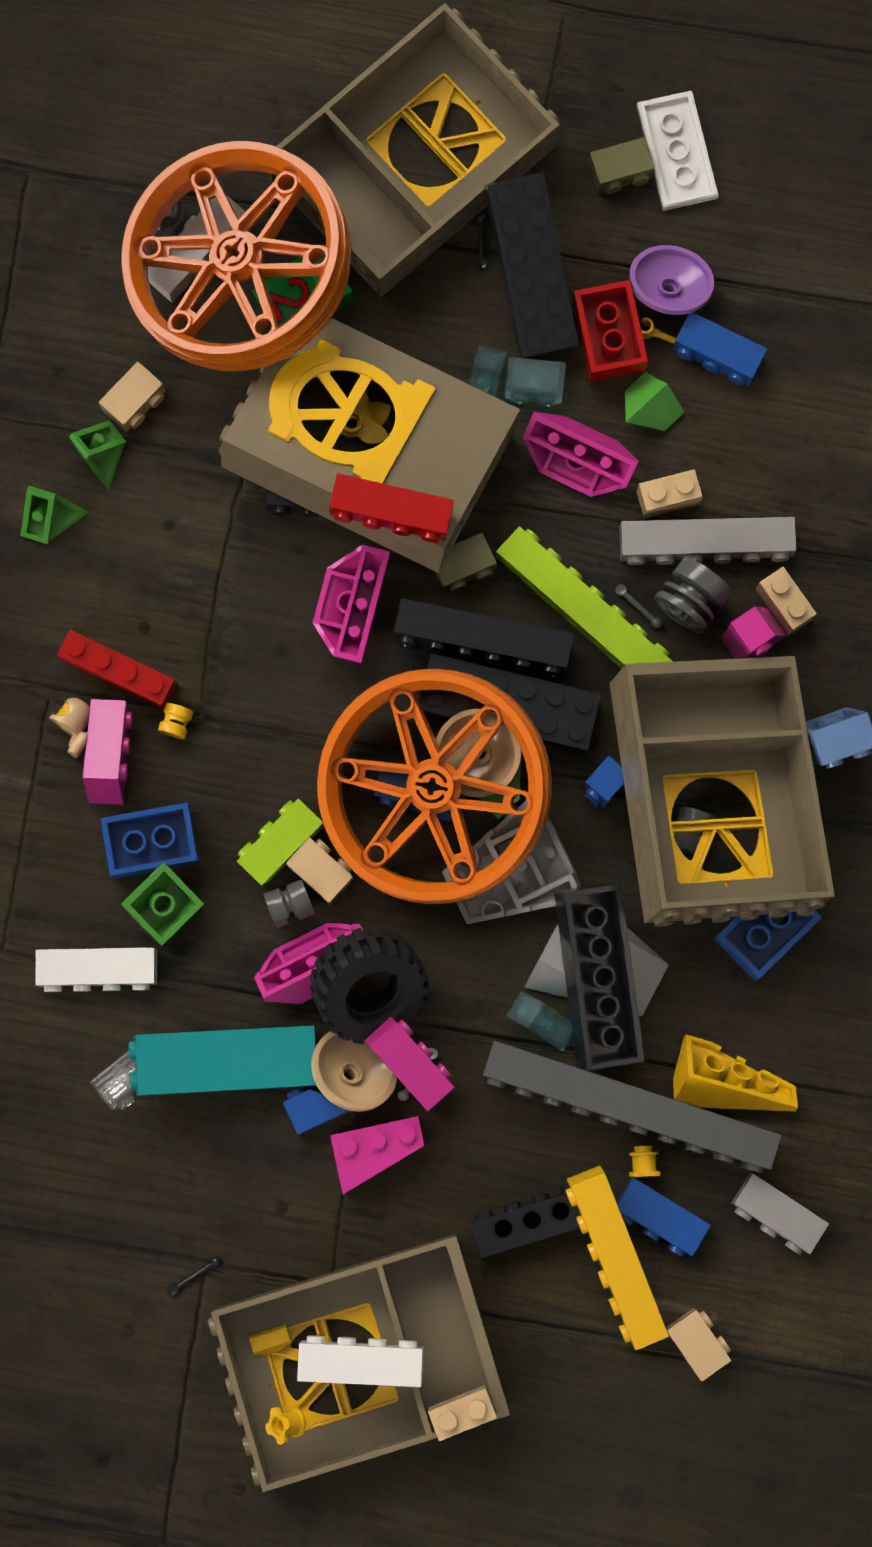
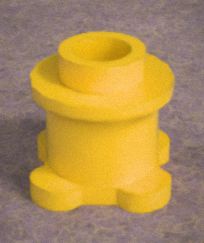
M651 1145L634 1146L635 1152L629 1153V1156H632L633 1172H629V1177L661 1176L660 1171L656 1170V1155H658V1151H652Z
M280 1407L271 1408V1416L265 1428L267 1434L275 1437L279 1445L286 1444L289 1436L299 1438L304 1434L306 1417L298 1407H289L285 1412H282Z

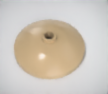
M481 709L465 710L451 717L442 726L436 737L440 750ZM490 710L487 711L484 715L486 725L492 727L496 724L497 714ZM504 722L486 747L485 757L478 759L467 775L507 786L514 779L520 767L522 751L515 736ZM476 730L446 761L457 770L482 734ZM462 784L461 794L465 796L485 797L495 794L494 792Z
M330 1031L322 1037L313 1051L311 1069L314 1081L321 1093L340 1108L356 1112L372 1110L383 1104L396 1086L397 1077L366 1042L364 1044L353 1043L352 1039L345 1041L339 1038L336 1033ZM344 1073L350 1075L351 1080L347 1079Z

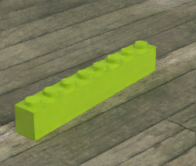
M519 526L496 551V559L621 669L625 664L673 662L668 658L669 652L659 643L652 644L646 638L648 634L639 625L634 624L632 626L624 619L626 615L616 605L609 606L603 600L604 595L596 587L591 586L589 588L581 581L583 577L573 567L567 569L560 562L561 557L553 549L548 548L546 550L538 543L540 539L530 529L524 531Z

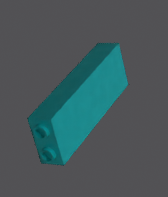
M314 1026L143 1034L133 1036L134 1042L128 1043L129 1060L135 1061V1072H130V1089L136 1090V1096L317 1086L311 1069V1060L315 1049Z

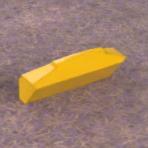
M286 1324L248 1336L253 1355H270L283 1350L284 1347L292 1342Z

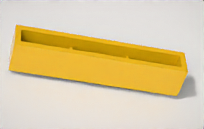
M599 1165L568 1178L567 1181L570 1188L566 1189L565 1192L571 1206L577 1205L581 1216L576 1217L582 1234L588 1233L592 1243L587 1244V1248L593 1262L597 1260L600 1262L602 1270L597 1273L603 1288L609 1287L613 1297L608 1299L614 1315L620 1314L624 1324L620 1325L619 1329L625 1343L631 1341L634 1349L638 1350L669 1337L605 1172Z

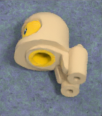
M69 698L64 702L65 704L56 715L52 714L49 719L72 736L67 752L77 759L86 748L87 732L83 731L89 723L90 707L81 699Z

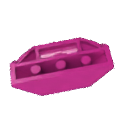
M534 412L522 438L539 473L590 497L626 488L639 462L619 441L566 416Z
M361 545L353 552L327 567L313 625L333 657L362 663L384 588L390 551Z
M326 923L274 949L264 962L260 972H257L254 976L265 1002L302 1004L312 999L310 976L311 971L316 969L314 963L319 955L323 956L325 954L323 949L329 943L333 945L337 942L336 938L343 933L347 936L352 933L351 930L362 929L361 925Z

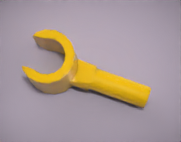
M641 319L643 325L651 327L648 331L641 330L643 339L655 337L672 344L675 343L676 337L654 328V323L651 319Z

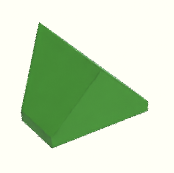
M647 372L642 374L625 390L627 423L665 432L685 413L668 384Z
M110 420L74 432L69 436L75 449L108 491L123 447L126 444V440Z
M28 486L20 536L48 544L49 541L89 512L55 493Z

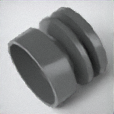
M684 557L672 572V577L678 585L668 581L665 582L662 586L664 591H659L655 595L654 600L676 623L693 632L702 634L708 627L706 622H711L714 619V615L708 607L717 610L721 609L732 595V591L727 583L712 570L691 558Z

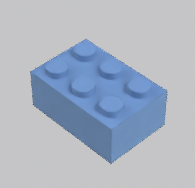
M845 707L806 721L813 764L826 765V768H832L843 764V758L849 756L861 758L871 754L872 724L868 712Z

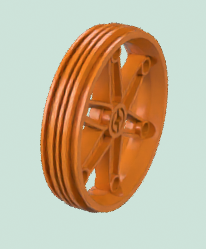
M231 141L207 146L189 153L167 167L147 187L134 207L126 226L122 245V273L125 290L134 313L142 325L160 345L180 359L197 366L220 371H247L266 367L284 360L306 346L321 332L335 313L342 300L350 273L351 238L348 223L336 196L326 181L313 167L297 156L275 146L260 142ZM239 171H259L277 175L275 181L239 219L217 176ZM211 180L208 185L202 187L206 181ZM294 184L291 189L285 190L288 185ZM194 188L208 235L155 237L162 220L169 210ZM304 191L312 198L320 211L325 227L326 247L275 239L296 203L302 198ZM213 198H217L233 229L221 235L209 201ZM276 200L279 201V206L256 238L249 230ZM158 248V250H157V252H156L155 254L150 255V253L152 252V250ZM211 249L209 261L170 256L171 250ZM263 252L303 257L302 263L262 264ZM325 257L322 263L315 265L319 258ZM148 266L198 273L178 307L170 315L168 322L163 318L154 302L149 285ZM216 275L224 282L196 313L193 312L192 309L213 277ZM320 276L314 291L302 308L279 327L264 278ZM251 278L253 279L263 310V314L257 317L240 285L241 282L248 281ZM233 294L256 339L230 344L210 343L194 338L197 332ZM188 322L185 328L179 330L182 323ZM272 327L269 333L262 335L265 328Z
M420 669L397 674L378 682L359 695L343 711L328 735L322 751L318 769L317 792L322 821L330 841L344 862L361 879L381 892L398 899L423 904H445L469 899L494 888L515 873L526 861L537 845L547 822L552 796V775L547 751L539 731L524 709L511 696L490 682L471 674L444 669ZM424 690L452 691L471 697L485 706L440 750L415 692ZM402 695H407L411 700V705L406 711L401 710L398 705L399 698ZM390 702L406 764L346 758L351 743L363 724L377 710ZM489 710L495 711L498 717L496 724L492 727L486 725L484 721V715ZM413 718L432 758L420 763L417 759L407 720ZM504 722L515 736L523 753L528 773V791L467 775ZM478 730L482 736L456 770L446 760ZM347 762L351 763L355 768V773L350 779L343 774V767ZM375 770L409 774L406 788L365 778L366 771ZM432 770H435V771L440 772V773H429V774L425 775L427 772L432 771ZM435 781L437 785L446 787L448 790L442 789L433 793L432 788L421 785V783ZM342 782L401 798L366 848L362 846L355 836L347 819L342 797ZM462 784L504 795L503 803L460 799ZM518 794L524 795L528 801V805L523 811L518 810L514 805V798ZM443 798L441 801H438V802H432V801H430V800H436V799ZM412 803L417 809L422 811L421 814L391 842L387 836ZM462 809L524 815L521 826L507 849L493 863L478 872ZM450 810L461 853L454 854L437 814ZM428 822L454 881H419L393 872L385 867V865ZM376 845L384 850V858L380 862L376 861L372 856V850ZM460 862H465L470 867L471 872L467 878H463L458 874L457 868Z

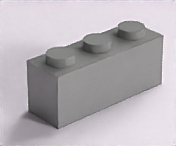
M749 1173L731 1204L737 1207L734 1211L736 1214L749 1222L752 1218L762 1223L759 1228L774 1239L777 1234L787 1240L785 1246L798 1255L802 1251L811 1254L829 1225L828 1222L753 1173Z

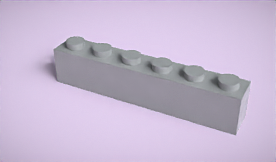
M795 517L621 521L619 527L620 560L627 561L628 565H643L645 561H656V564L668 565L674 563V560H682L684 557L691 558L699 563H702V559H714L715 563L731 562V559L743 558V562L748 563L758 562L760 558H771L774 562L788 561L789 557H793L796 552Z

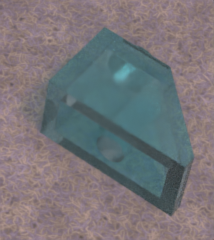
M479 345L469 385L497 398L507 351Z
M523 991L520 992L506 1015L524 1029L562 1052L573 1035L572 1024L568 1019L542 1001Z

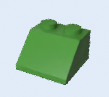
M163 862L121 905L162 946L204 903Z

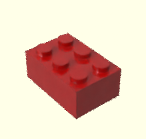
M630 280L574 291L572 304L589 381L595 382L645 372L648 358Z

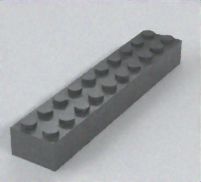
M497 1041L492 1043L482 1074L483 1077L488 1078L486 1084L504 1089L505 1084L516 1087L514 1092L528 1098H532L533 1094L544 1097L543 1103L555 1107H561L562 1103L571 1105V1112L589 1117L592 1112L601 1115L599 1119L601 1122L613 1126H618L619 1122L629 1125L628 1131L647 1136L648 1131L656 1133V1140L675 1145L676 1141L686 1143L684 1147L686 1150L703 1155L705 1150L714 1153L713 1159L733 1164L735 1159L742 1162L741 1168L762 1174L763 1169L771 1170L781 1139L780 1134Z

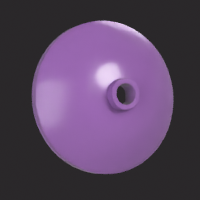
M660 245L644 250L634 259L629 272L632 291L636 297L651 309L665 314L682 315L699 310L709 301L714 289V276L708 264L694 252L678 246Z

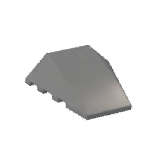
M527 799L517 808L518 810H525L528 805ZM508 814L503 821L472 846L478 872L493 863L507 849L516 836L524 815ZM549 816L537 845L515 873L499 885L482 894L456 902L466 924L556 906L554 891L581 887L576 870ZM465 862L459 863L457 868L458 874L463 878H467L471 872L469 865ZM448 867L445 868L442 873L446 882L454 881Z
M557 924L524 988L568 998L559 927ZM627 928L638 1015L642 1017L669 964Z

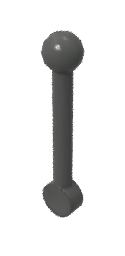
M620 584L616 587L615 593L617 596L628 600L651 622V626L654 629L661 628L662 620L653 617L629 595L626 586Z

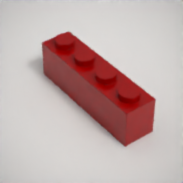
M337 473L329 504V513L334 516L335 520L351 523V520L363 522V526L370 529L379 530L380 527L392 529L394 534L400 536H409L411 533L421 536V539L424 541L438 543L439 540L446 541L454 508V500Z
M69 630L57 654L62 662L163 710L166 703H169L178 685L175 679L72 630Z

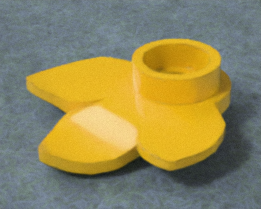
M365 391L348 422L351 420L355 421L357 426L350 429L345 425L341 434L347 438L358 437L366 444L383 442L388 437V433L382 425L390 415L391 406L381 402H369Z

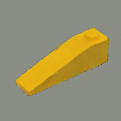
M687 1034L684 1036L673 1076L674 1100L701 1108L794 1112L798 1109L796 1086L766 1070L756 1071L745 1064L746 1059L737 1056L736 1059L721 1052L722 1047L714 1042Z

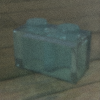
M509 357L505 398L517 404H525L527 401H537L540 405L548 407L555 406L556 403L561 404L566 363Z

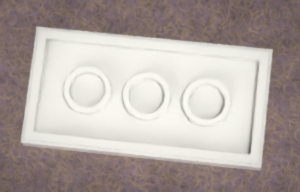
M692 90L637 102V110L654 166L653 173L663 211L718 199L719 195Z

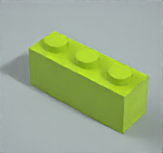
M299 798L294 803L291 800L288 801L279 811L281 816L273 824L269 821L258 832L261 837L254 844L248 842L238 852L240 858L237 860V863L263 888L286 866L287 861L308 838L313 839L324 827L323 822Z

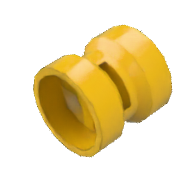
M166 703L164 709L165 718L160 722L157 731L185 740L187 734L186 725L187 722L191 721L194 711L180 705Z

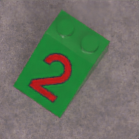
M298 257L291 263H302L303 257ZM325 257L319 258L315 265L322 263ZM320 276L269 278L265 281L279 327L289 320L293 312L297 313L302 304L306 303L314 291ZM348 283L336 311L353 303V293ZM255 288V289L252 290V293H253V295L255 296V298H256V300H257V302H258L260 308L262 309L261 304H260V301H259V298H258V294H257V291H256V288Z

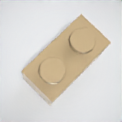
M137 361L98 403L102 411L128 432L131 428L135 429L143 422L144 414L151 407L155 408L162 402L166 391L163 383Z
M695 469L639 483L636 491L644 519L699 505L702 499Z
M784 567L759 582L755 589L788 636L812 621L817 614Z
M309 837L287 861L286 865L331 905L354 880L350 874L352 869L341 858L336 862L329 855L331 849L319 838L314 842Z
M693 1308L667 1326L666 1330L697 1377L704 1381L731 1361L727 1355L731 1349L722 1336L716 1339L710 1328L714 1325L704 1311L698 1313Z
M485 1385L428 1407V1414L439 1441L497 1418Z

